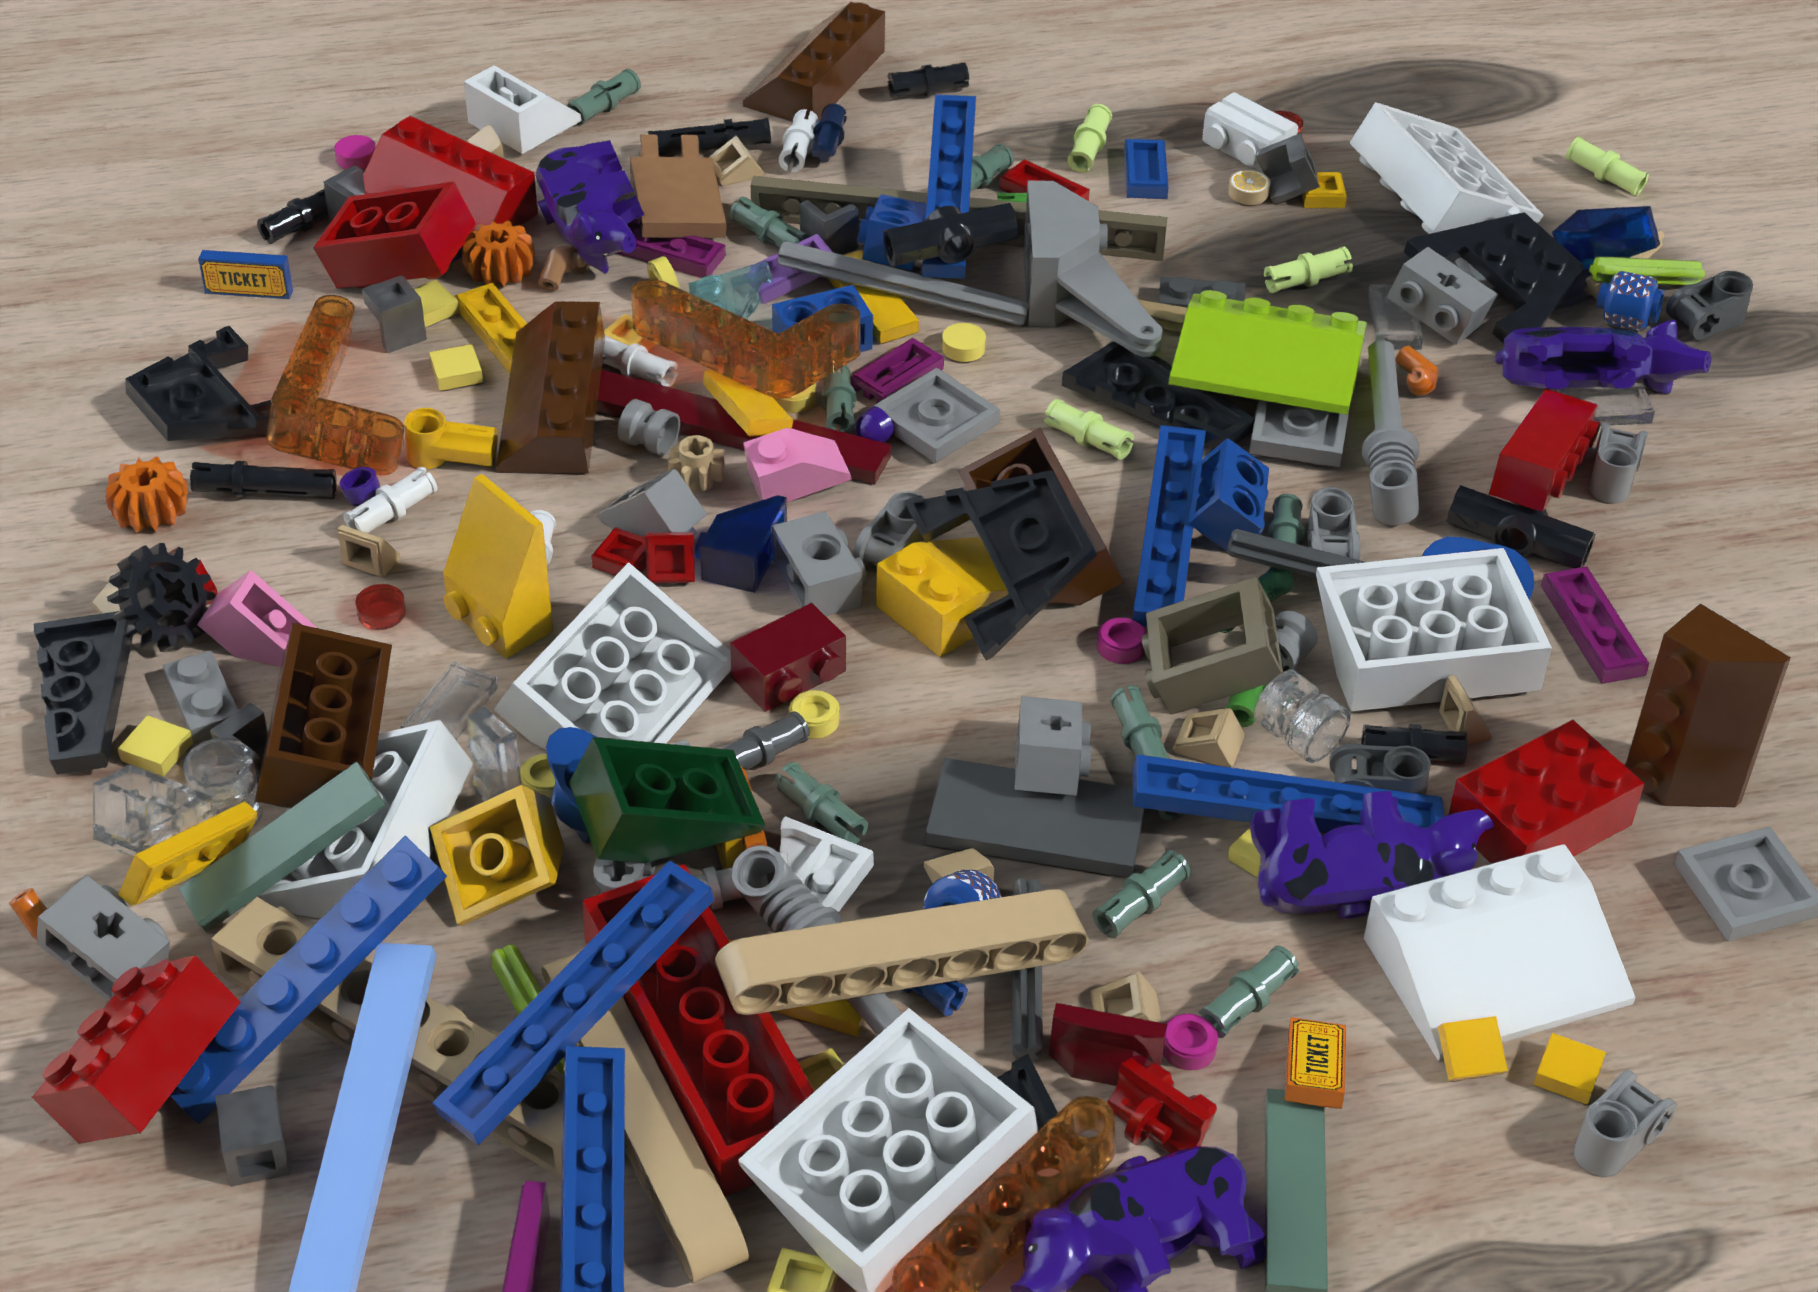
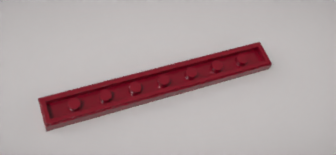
M601 370L596 412L620 418L626 405L633 399H638L651 404L655 411L666 409L677 413L680 417V434L704 436L711 439V442L744 450V442L761 437L748 436L716 399ZM793 419L792 429L835 440L851 474V479L876 484L891 458V444Z

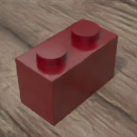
M809 603L730 642L731 678L764 712L784 702L792 701L798 694L824 682L831 681L846 671V635L813 603Z

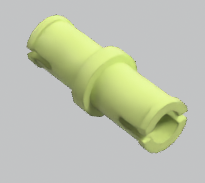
M1093 104L1087 110L1084 123L1078 126L1075 131V144L1071 154L1068 156V164L1076 172H1088L1093 167L1097 152L1101 151L1105 145V132L1112 120V113L1103 104Z
M1582 137L1574 139L1566 153L1567 160L1573 161L1595 173V179L1601 182L1608 180L1630 192L1633 196L1641 193L1649 178V173L1641 171L1621 160L1620 154L1613 150L1606 152L1585 141Z
M1343 246L1317 255H1312L1310 252L1299 255L1297 260L1275 266H1267L1264 269V276H1272V279L1265 280L1267 289L1271 293H1276L1279 290L1302 284L1306 287L1317 285L1321 279L1343 273H1351L1353 264H1344V261L1352 259L1350 252Z
M1055 399L1050 403L1045 412V415L1048 416L1044 419L1047 426L1054 427L1075 437L1076 443L1084 447L1093 445L1120 460L1124 459L1133 447L1132 442L1125 440H1134L1133 433L1103 421L1102 415L1094 411L1085 413L1064 403L1060 399Z

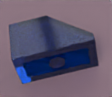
M1651 206L1577 210L1552 231L1554 239L1584 265L1583 269H1589L1596 257L1629 258L1655 249L1661 244Z
M776 495L717 514L708 531H702L696 543L695 557L701 561V580L755 593L773 560L772 525L787 522V497Z

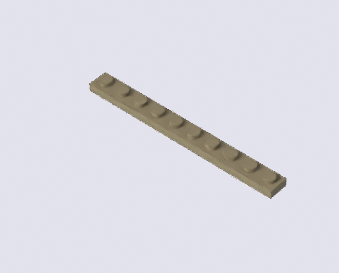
M753 176L750 185L751 201L767 211H776L783 216V221L791 224H800V203L809 200L826 215L853 204L859 209L858 230L860 229L862 219H865L868 206L875 207L880 194L926 204L928 194ZM970 197L969 211L1011 203L1018 225V239L996 244L1024 247L1026 203ZM1098 210L1100 224H1107L1108 230L1107 249L1099 250L1101 255L1163 261L1168 217Z

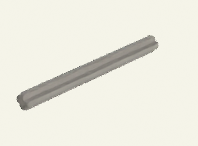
M788 241L782 243L778 253V264L782 267L1018 326L1024 325L1029 310V303L1024 300L932 277H922L920 274Z

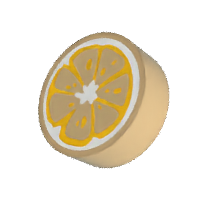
M1240 170L1231 175L1228 194L1235 202L1252 206L1261 204L1268 199L1270 179L1262 172Z

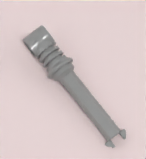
M1384 332L1375 333L1376 341L1368 346L1375 431L1369 434L1363 442L1362 457L1364 463L1369 467L1374 517L1379 522L1387 525H1401L1413 520L1419 512L1415 462L1418 459L1420 448L1417 438L1410 431L1402 428L1394 346L1389 341H1385Z
M763 845L753 846L743 851L735 860L732 868L733 883L760 917L764 918V922L772 928L774 933L841 923L839 912L832 907H824L820 904L815 895L811 894L809 888L802 883V880L773 848ZM766 873H775L773 880L767 886L755 888L761 876ZM885 993L846 999L877 1036L902 1014Z

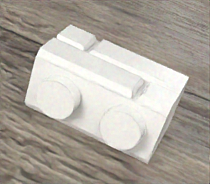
M1233 92L1223 98L1222 102H1217L1207 109L1202 140L1212 148L1220 149L1223 153L1241 161L1244 165H1248L1263 173L1256 158V151L1296 135L1298 126L1296 123Z

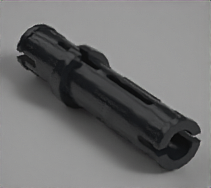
M768 118L733 122L732 119H723L722 124L648 131V134L657 135L659 156L682 153L681 135H697L699 151L720 149L735 136L739 138L744 146L771 144Z
M235 461L234 464L224 465L193 462V470L190 472L192 492L233 493V496L236 498H245L247 494H266L334 499L337 487L335 469L261 467L248 465L247 461Z

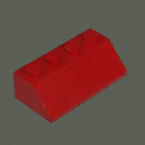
M412 116L401 120L398 124L381 134L363 175L366 194L455 182L476 225H491L493 220L496 224L510 221L512 226H522L538 214L535 172Z

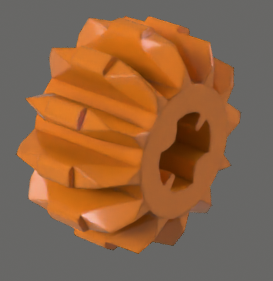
M492 220L491 225L487 226L477 224L475 231H471L467 237L463 251H461L462 263L474 282L484 281L485 285L493 283L501 284L503 287L508 282L521 283L522 276L531 274L533 257L535 256L534 243L531 241V236L526 234L524 226H512L510 221L496 224Z
M158 456L150 461H142L138 457L136 463L132 465L120 464L119 472L108 475L107 495H105L108 510H111L112 516L118 521L120 527L132 526L136 533L141 532L144 528L152 527L157 532L158 526L162 524L175 525V517L186 514L187 494L189 491L186 479H183L182 472H179L174 462L162 463Z

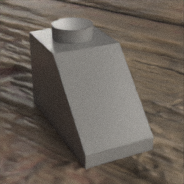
M676 468L628 490L597 516L603 524L612 529L617 527L645 537L646 533L694 532L695 535L697 531L693 526L703 519L707 513Z

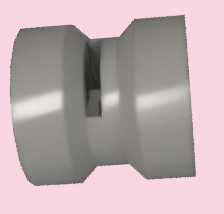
M633 399L626 405L618 423V438L620 441L633 446L643 444L649 452L665 456L677 441L680 430V417L677 413L666 409L655 411L651 404Z
M1295 611L1280 612L1275 618L1284 678L1292 674L1300 664L1301 658L1308 655L1317 644L1318 639L1316 629L1311 621Z

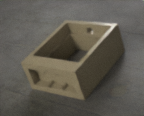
M1257 576L1146 613L1148 634L1142 635V644L1145 654L1151 663V669L1145 671L1146 681L1154 698L1161 697L1170 714L1284 679L1274 609ZM1244 624L1246 644L1173 667L1171 647Z

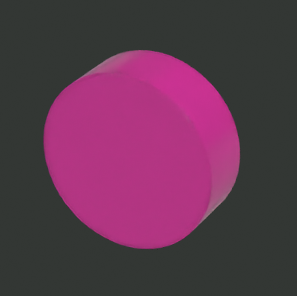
M351 135L340 139L334 147L337 164L344 169H349L352 166H357L361 170L366 169L376 148L375 142L363 135Z
M1128 618L1110 619L1104 622L1098 630L1097 650L1104 659L1117 664L1133 663L1139 660L1145 653L1142 635H1145L1146 631L1141 624Z
M1180 1014L1167 1021L1163 1056L1170 1064L1183 1070H1198L1208 1066L1214 1060L1218 1044V1033L1209 1020L1195 1014Z

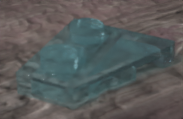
M767 261L719 275L705 276L698 281L688 283L694 337L699 349L742 337L748 325L749 316L755 312L761 301L758 295L762 283H770L773 278Z

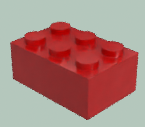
M455 182L349 196L313 249L337 289L355 286L357 288H365L371 284H378L403 275L406 280L419 278L431 280L447 272L450 263L459 249L464 246L476 222Z
M1571 720L1456 779L1448 815L1479 809L1490 817L1494 827L1481 834L1476 850L1491 864L1563 844L1566 845L1574 857L1633 824L1645 783L1577 722Z
M196 955L173 961L164 959L156 965L140 969L133 967L123 973L113 984L111 991L114 995L104 1008L93 1012L79 1026L77 1034L80 1037L71 1049L58 1055L43 1071L42 1077L45 1081L31 1098L79 1144L140 1134L241 1003Z

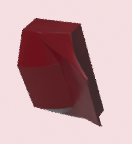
M1056 1003L1052 1019L1049 1055L1072 1078L1116 1086L1121 1063L1129 1058L1134 1059L1144 1067L1153 1063L1161 1066L1167 1024Z

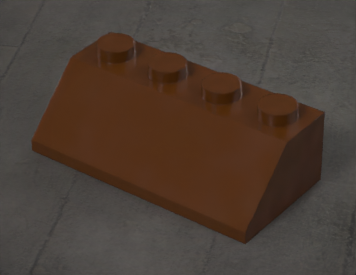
M850 2L819 23L743 100V107L793 122V118L799 110L807 109L804 119H808L810 111H813L820 121L823 108L828 104H836L885 52V11L871 8L865 3Z
M555 301L516 332L496 464L497 473H589L605 345L600 302Z
M1041 428L958 470L968 491L992 486L993 481L1049 470L1053 471L1091 541L1097 556L1050 602L1082 605L1124 583L1107 547Z
M1701 603L1666 631L1662 638L1625 764L1631 772L1645 783L1642 793L1663 806L1736 808L1742 802L1791 657Z
M292 623L280 668L255 796L256 802L291 809L356 762L364 769L372 781L392 649L391 644Z

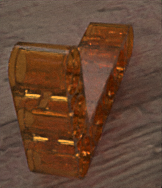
M642 280L635 283L630 290L633 329L635 333L772 398H789L800 393L855 360L861 353L860 311L849 304L829 305L777 334L664 281Z
M324 295L315 301L271 398L266 441L272 448L284 453L349 469L370 467L375 470L376 475H389L395 472L399 465L404 436L403 423L396 417L327 399L349 349L355 306L347 298L337 295Z
M1093 1096L1078 1097L1069 1102L898 1263L892 1276L894 1292H912L919 1287H931L934 1289V1292H977L1025 1246V1237L1032 1226V1218L1038 1211L1057 1207L1075 1191L1097 1177L1113 1160L1116 1151L1115 1118L1113 1110L1108 1103ZM1087 1130L1100 1133L1090 1138L1078 1135L1082 1131ZM1047 1168L1060 1171L1056 1175L1048 1177L1037 1174L1039 1171ZM1005 1207L1019 1210L1010 1216H1000L995 1213ZM967 1246L977 1249L976 1252L969 1256L962 1257L952 1254L961 1247Z

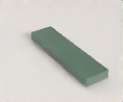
M356 762L179 887V890L197 924L208 932L386 804L367 773Z
M1267 1089L1265 1097V1292H1327L1325 1110L1321 1106L1284 1101L1285 1090Z

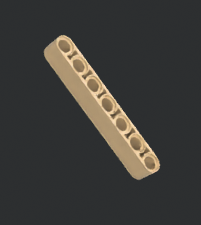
M1054 889L741 938L725 945L716 955L715 964L733 1009L742 1015H754L1061 963L1080 954L1087 946L1089 938L1067 894L1062 890Z
M579 952L543 965L542 974L545 985L547 986ZM622 996L575 1046L625 1048L624 1150L684 1273L693 1284L748 1261V1249L740 1226Z

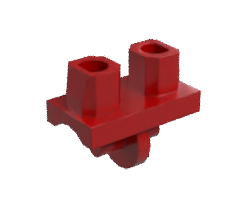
M1132 1058L1121 1063L1118 1071V1083L1105 1108L1127 1123L1124 1137L1135 1145H1139L1149 1138L1170 1154L1201 1146L1216 1114V1104L1202 1094L1187 1097L1173 1087L1174 1081L1172 1080L1171 1073L1157 1063L1144 1067Z

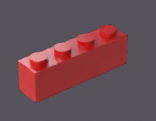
M1545 389L1500 452L1488 495L1541 512L1544 511L1552 497L1560 499L1566 481L1570 482L1572 480L1577 464L1581 465L1583 463L1588 448H1592L1601 424L1594 421L1598 404Z

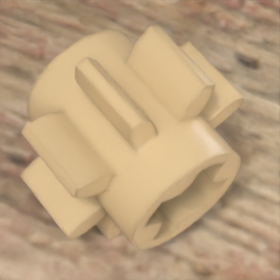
M694 435L686 437L680 441L678 447L670 448L668 469L670 471L676 468L692 493L708 491L713 487L714 481H723V468H725L724 450H713L711 439L704 436Z

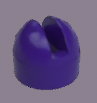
M873 406L856 421L855 432L857 436L885 443L895 435V427L885 411Z
M359 467L347 472L341 478L340 487L350 504L358 507L376 496L375 492L376 489L380 488V482L374 469Z

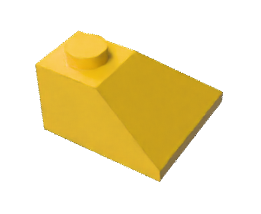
M519 785L430 826L441 869L447 875L444 880L458 925L463 926L550 887L556 882L564 843L551 799L524 785Z

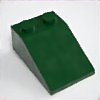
M592 737L569 781L596 857L599 860L647 863L761 833L765 827V822L734 750Z

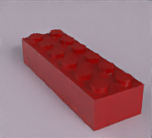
M685 864L679 866L690 874ZM655 875L582 900L584 939L586 944ZM708 906L623 995V998L723 1195L726 1197L756 1185L740 1167L738 1159L815 1091L770 1012L742 1015L733 1009L715 964V957L718 952L730 942Z

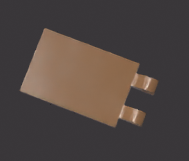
M640 134L641 153H639V157H630V176L634 196L637 197L644 212V215L638 218L641 236L725 238L727 223L712 158L699 157L698 136H680L682 153H679V157H659L657 135Z

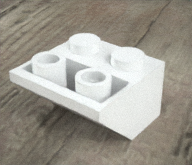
M495 65L464 81L468 122L480 130L487 125H492L500 141L521 154L534 149L539 144L581 122L580 113Z

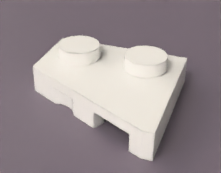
M786 816L781 821L780 852L778 853L802 880V883L809 888L811 894L815 895L820 904L824 907H832L839 912L874 866L873 851Z

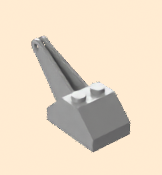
M1028 181L1023 249L1026 298L1029 303L1028 327H1056L1071 317L1138 356L1152 357L1157 355L1161 350L1162 327L1148 314L1099 252V250L1107 249L1108 230L1107 224H1100L1098 206L1054 181Z

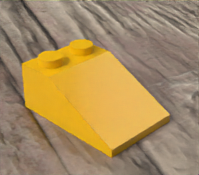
M480 474L473 480L443 572L446 591L443 601L447 611L455 620H462L475 632L481 643L485 646L491 645L507 659L553 632L543 523L485 475Z
M980 537L937 540L927 543L915 542L877 564L876 606L940 658L973 638L964 617L1009 594Z

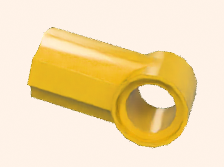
M432 408L414 409L406 415L404 420L406 459L412 466L432 469L439 467L445 461L493 467L498 443V429L495 427L446 421L443 413Z

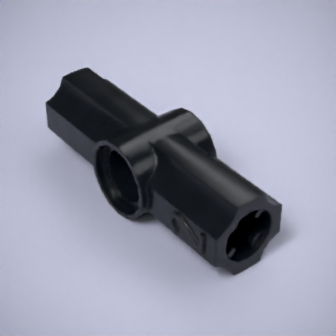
M1011 203L961 213L954 206H943L934 210L924 222L883 231L886 257L891 267L938 256L946 263H959L969 258L975 251V248L1018 239V225Z
M1460 485L1455 493L1446 520L1450 525L1492 539L1496 545L1513 549L1524 558L1531 553L1573 569L1585 566L1596 536L1594 532L1549 517L1546 509L1541 512L1498 499Z

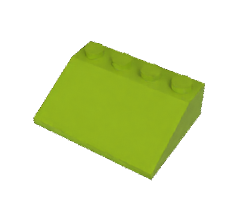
M1207 290L1202 291L1201 294L1194 293L1187 308L1169 377V384L1348 415L1359 371L1367 322L1359 321L1357 316L1345 312H1335L1332 316L1316 314L1312 308L1303 305H1290L1286 309L1270 306L1269 301L1261 298H1246L1244 301L1227 299V295L1218 291Z

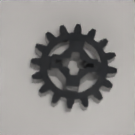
M159 543L150 549L146 545L142 546L128 557L119 561L117 566L120 571L109 578V582L117 587L118 591L107 596V600L113 604H119L120 611L113 616L114 621H127L129 626L124 634L127 638L136 633L142 635V648L146 649L157 643L160 652H166L174 647L181 649L193 643V639L206 633L197 624L208 609L206 603L214 600L216 594L205 591L203 585L211 579L210 575L202 574L199 576L195 571L199 560L194 558L189 562H185L183 560V548L181 547L167 552L165 543Z

